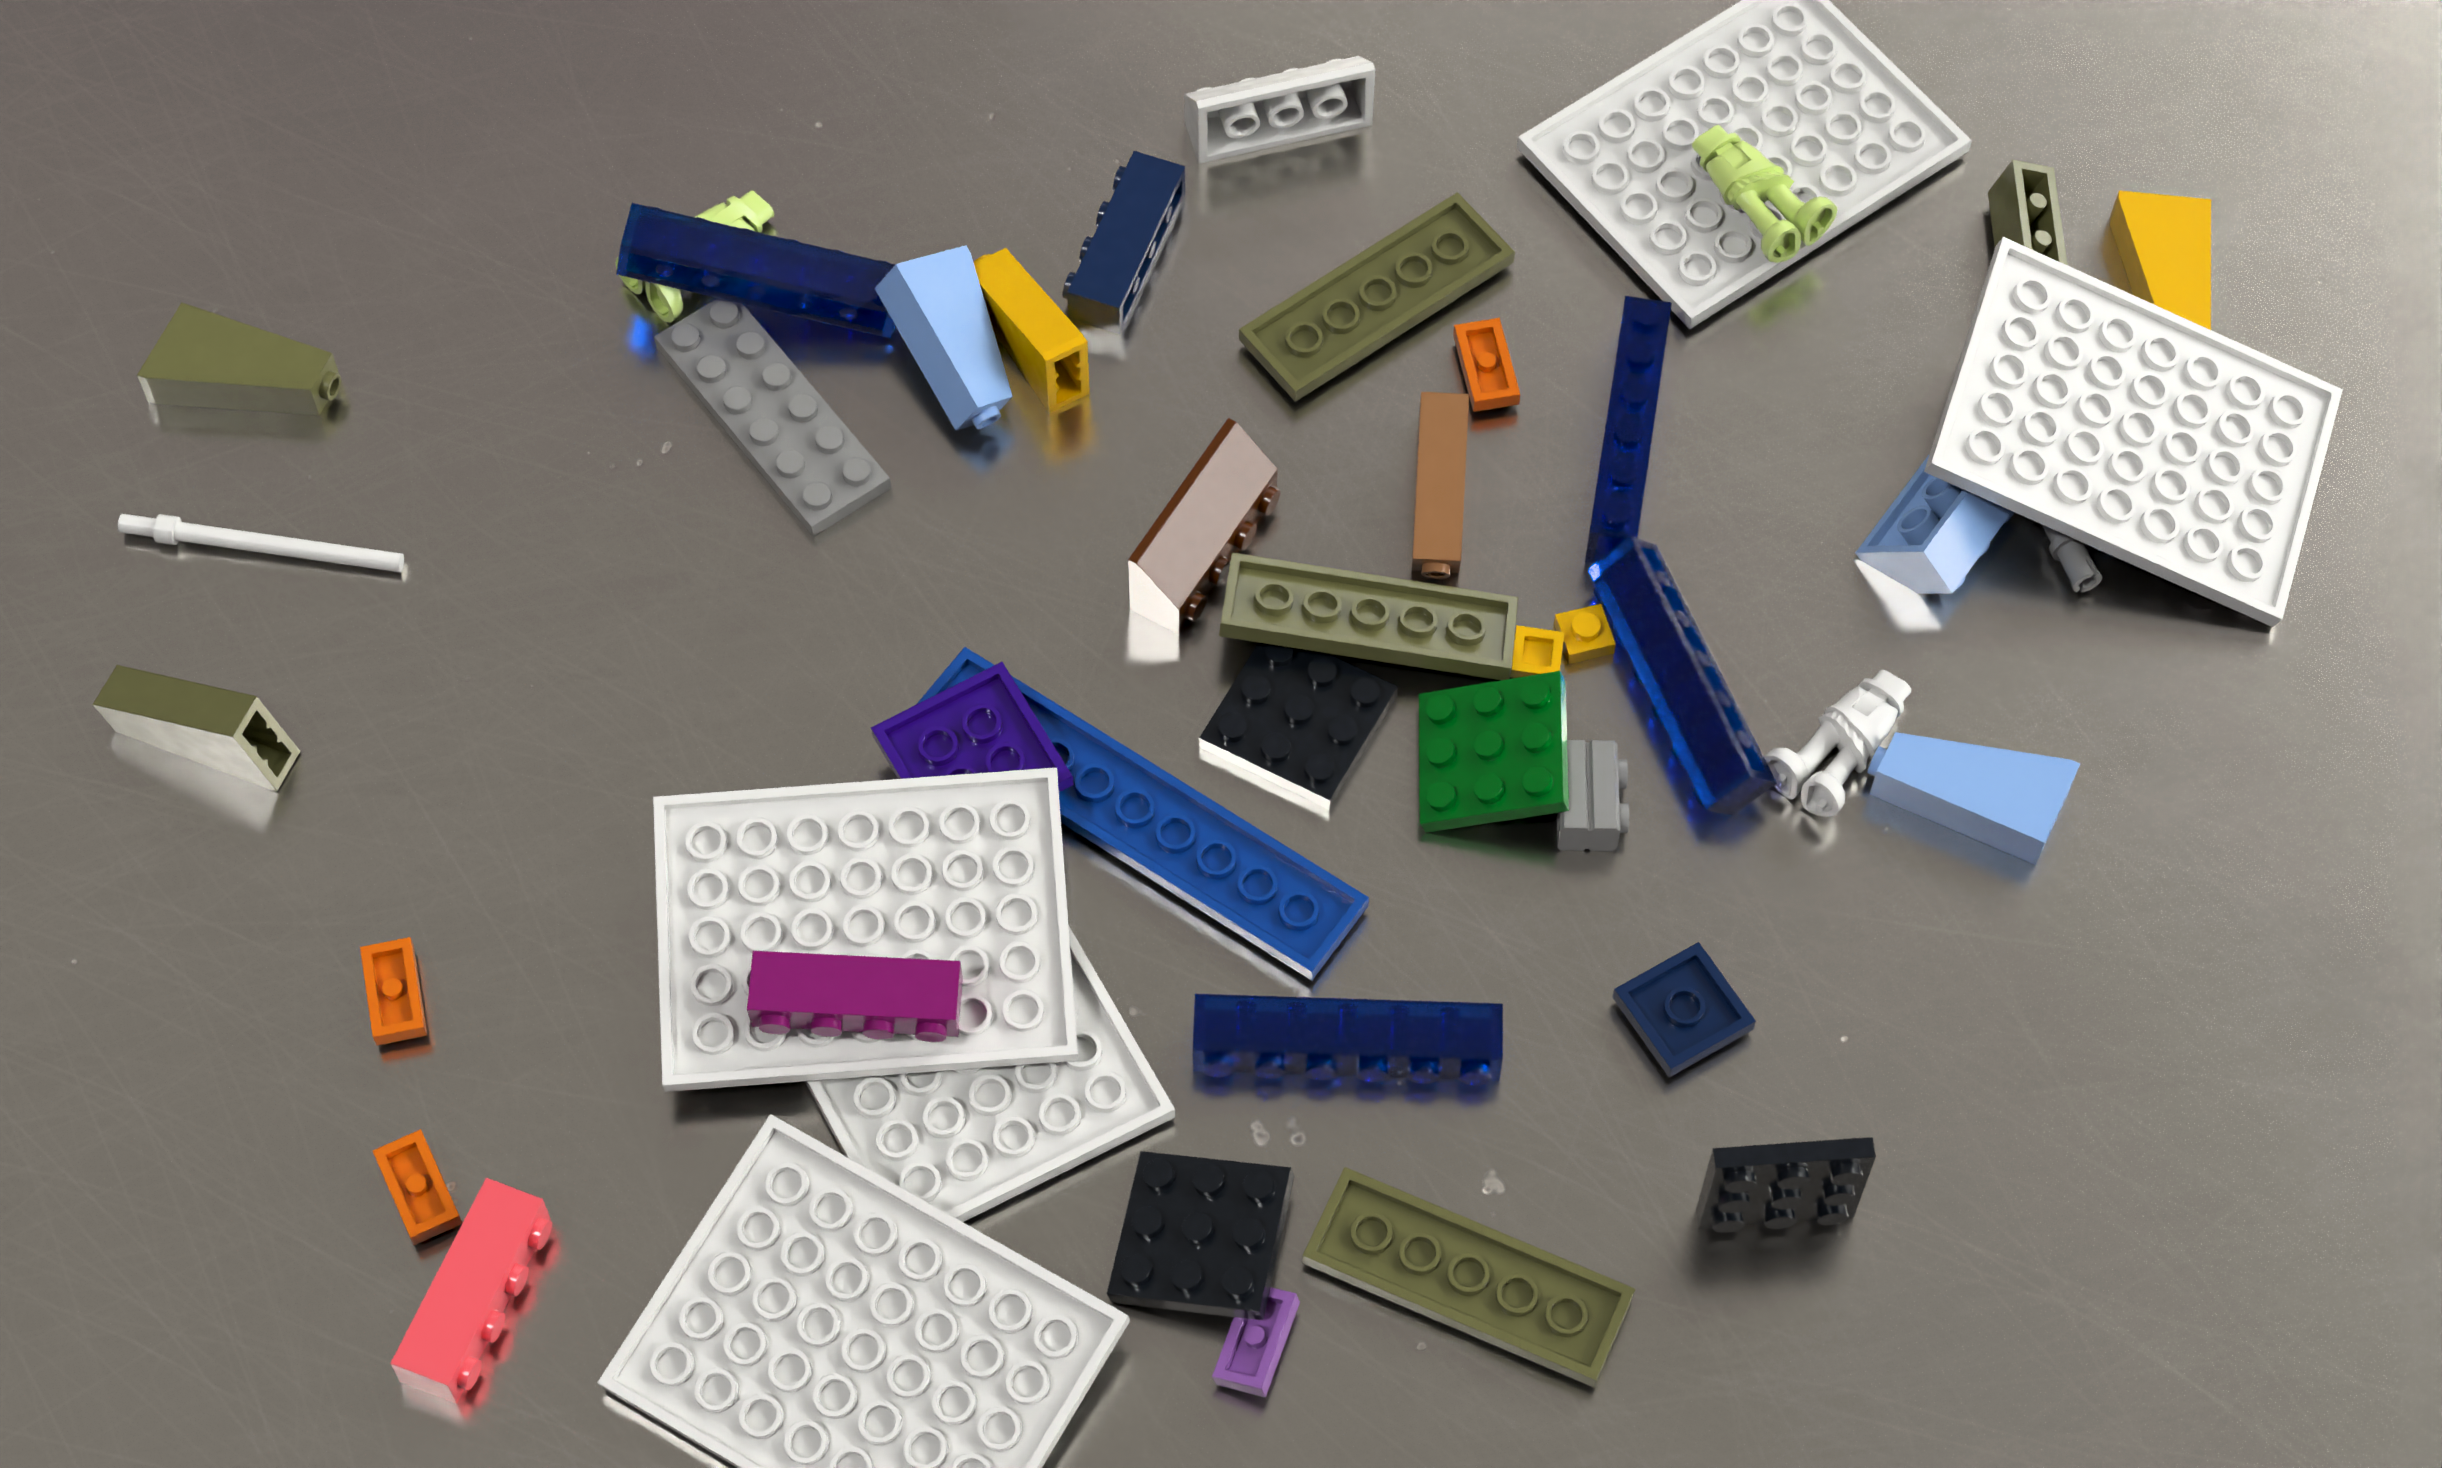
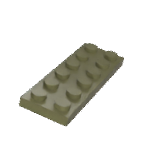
M1456 192L1239 329V340L1296 402L1514 263L1515 251Z
M1232 552L1219 636L1496 680H1506L1510 678L1512 670L1518 597Z
M1344 1167L1302 1255V1264L1594 1388L1636 1290L1619 1281L1347 1167Z

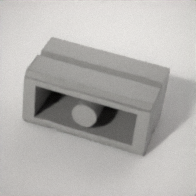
M1567 740L1569 811L1556 813L1557 848L1560 851H1584L1585 849L1590 851H1614L1618 847L1620 833H1628L1629 804L1619 803V789H1627V759H1618V744L1613 740H1591L1589 743L1585 742V740Z

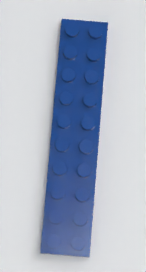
M964 647L918 703L994 666V664ZM1012 676L1073 776L1074 785L1059 792L1061 823L1312 981L1368 908L1369 897Z

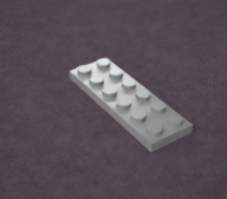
M732 290L654 336L656 348L813 537L891 489L890 477Z

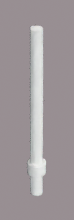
M121 514L118 520V531L120 533L154 537L156 543L177 545L179 541L393 572H401L404 565V554L185 523L177 516L159 514L157 518Z

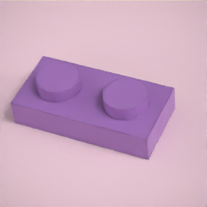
M1270 1287L1263 1320L1233 1318L1212 1375L1216 1385L1266 1398L1300 1304L1296 1293Z

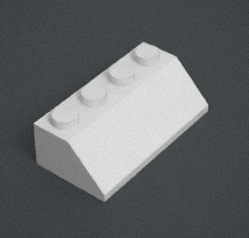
M1360 56L1333 59L1319 65L1301 69L1292 68L1278 74L1259 78H1246L1240 82L1214 88L1205 87L1195 92L1184 94L1185 124L1198 163L1372 126L1375 67L1373 62Z

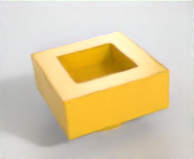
M1602 604L1555 614L1554 626L1556 631L1565 632L1563 652L1568 664L1614 654L1616 643Z
M1516 625L1510 677L1519 678L1560 671L1565 632Z

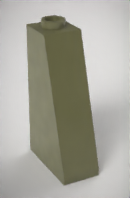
M182 302L137 374L147 401L154 404L320 416L329 400L332 401L337 396L341 386V376L331 352Z
M116 665L92 704L117 733L273 791H278L300 753L298 747L259 698L254 695Z

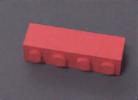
M486 1177L390 1363L399 1382L455 1404L458 1403L464 1389L470 1390L474 1386L482 1366V1361L479 1359L487 1343H494L499 1337L505 1323V1313L503 1312L511 1296H518L523 1290L529 1274L527 1264L534 1250H541L549 1238L552 1221L542 1198Z

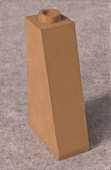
M1421 392L1417 432L1411 571H1421V575L1426 578L1444 579L1450 577V573H1459L1469 394Z

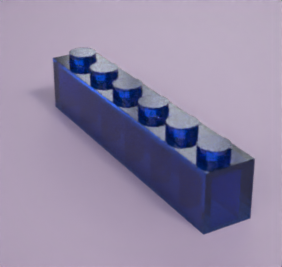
M631 204L620 245L617 275L891 338L894 328V322L874 288L895 264L848 254L840 250H831L801 243L793 239L767 235L746 228L716 223L704 218L669 212L657 207Z
M1625 296L1585 562L1628 569L1633 567L1672 302Z
M1629 536L1587 569L1595 584L1593 588L1594 594L1600 604L1608 610L1615 624L1613 626V633L1620 644L1627 649L1634 663L1632 671L1639 683L1647 689L1654 703L1652 705V712L1658 722L1666 728L1674 744L1672 745L1673 755L1686 768L1694 784L1692 786V793L1695 799L1706 810L1733 816L1776 785L1777 782L1658 546Z
M1195 994L1193 1071H1203L1206 1075L1212 1077H1226L1233 1072L1254 1073L1256 1076L1266 1079L1280 1078L1284 1074L1306 1075L1314 1080H1330L1335 1076H1357L1360 1080L1367 1082H1380L1387 1079V1077L1409 1078L1412 1082L1420 1084L1433 1083L1439 1079L1460 1080L1468 1085H1484L1490 1081H1500L1503 1062V1004Z

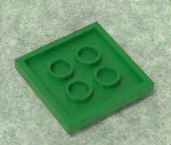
M1561 671L1419 694L1420 825L1426 833L1569 811L1566 680Z

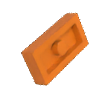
M1500 318L1454 325L1453 337L1473 412L1519 405L1520 391Z
M411 937L360 947L372 1036L376 1046L427 1036L415 950Z
M421 1129L372 1150L413 1245L462 1224Z

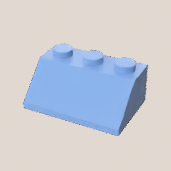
M1928 455L1855 553L1861 561L1918 594L1953 593L1964 583L1965 576L1978 558L1988 550L1991 540L2002 525L2013 516L2014 512L1925 473Z

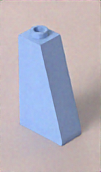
M965 245L895 264L874 289L955 431L975 425L976 429H983L995 423L1001 417L999 411L1013 395L968 247Z
M1895 732L1887 749L1878 746L1867 773L1875 776L1870 795L2036 865L2071 789L2080 763L2071 759Z

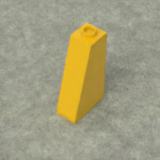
M2119 190L2110 215V227L2133 295L2211 330V199Z
M1007 248L977 258L973 263L993 331L1048 413L1090 394L1088 346L1083 334Z

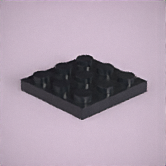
M1258 642L1199 737V747L1330 809L1398 694V686L1328 653Z
M1873 1137L1713 1148L1696 1207L1699 1229L1713 1228L1716 1232L1728 1233L1738 1231L1745 1225L1765 1224L1767 1228L1783 1229L1793 1226L1799 1221L1817 1220L1821 1225H1836L1847 1221L1848 1218H1854L1876 1158Z
M1141 1151L1107 1290L1110 1301L1129 1305L1263 1320L1295 1177L1291 1167Z

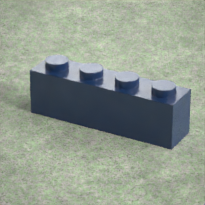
M1133 151L1126 167L1120 166L1113 182L1114 194L1110 202L1103 201L1096 219L1097 230L1093 237L1087 236L1085 238L1079 257L1081 264L1076 273L1071 271L1068 274L1062 294L1063 298L1068 301L1069 319L1116 334H1121L1185 195V166L1137 151Z

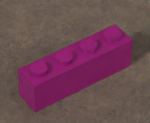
M753 951L747 1012L751 1026L759 1027L760 1031L768 1034H786L790 1032V1029H809L813 1034L823 1037L840 1036L842 1031L863 1032L864 1036L878 1040L891 1039L894 1037V1034L915 1035L916 1039L925 1042H941L946 1039V1036L958 1037L963 983L961 961Z

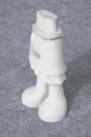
M1880 670L1873 679L1865 678L1857 687L1846 693L1835 704L1826 708L1825 714L1819 717L1821 726L1800 751L1795 753L1788 748L1779 747L1770 750L1763 757L1761 762L1762 770L1769 782L1779 793L1791 800L1801 792L1802 805L1810 813L1824 817L1837 815L1845 804V791L1842 785L1853 769L1861 773L1866 769L1867 763L1872 761L1878 746H1880L1890 732L1896 718L1903 713V701L1911 693L1910 686L1886 670ZM1837 747L1839 753L1827 768L1812 775L1831 750Z

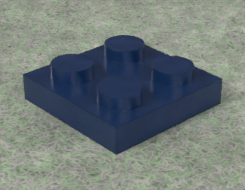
M1699 942L1614 989L1612 997L1668 1077L1673 1076L1754 1030L1756 1023L1754 1017Z

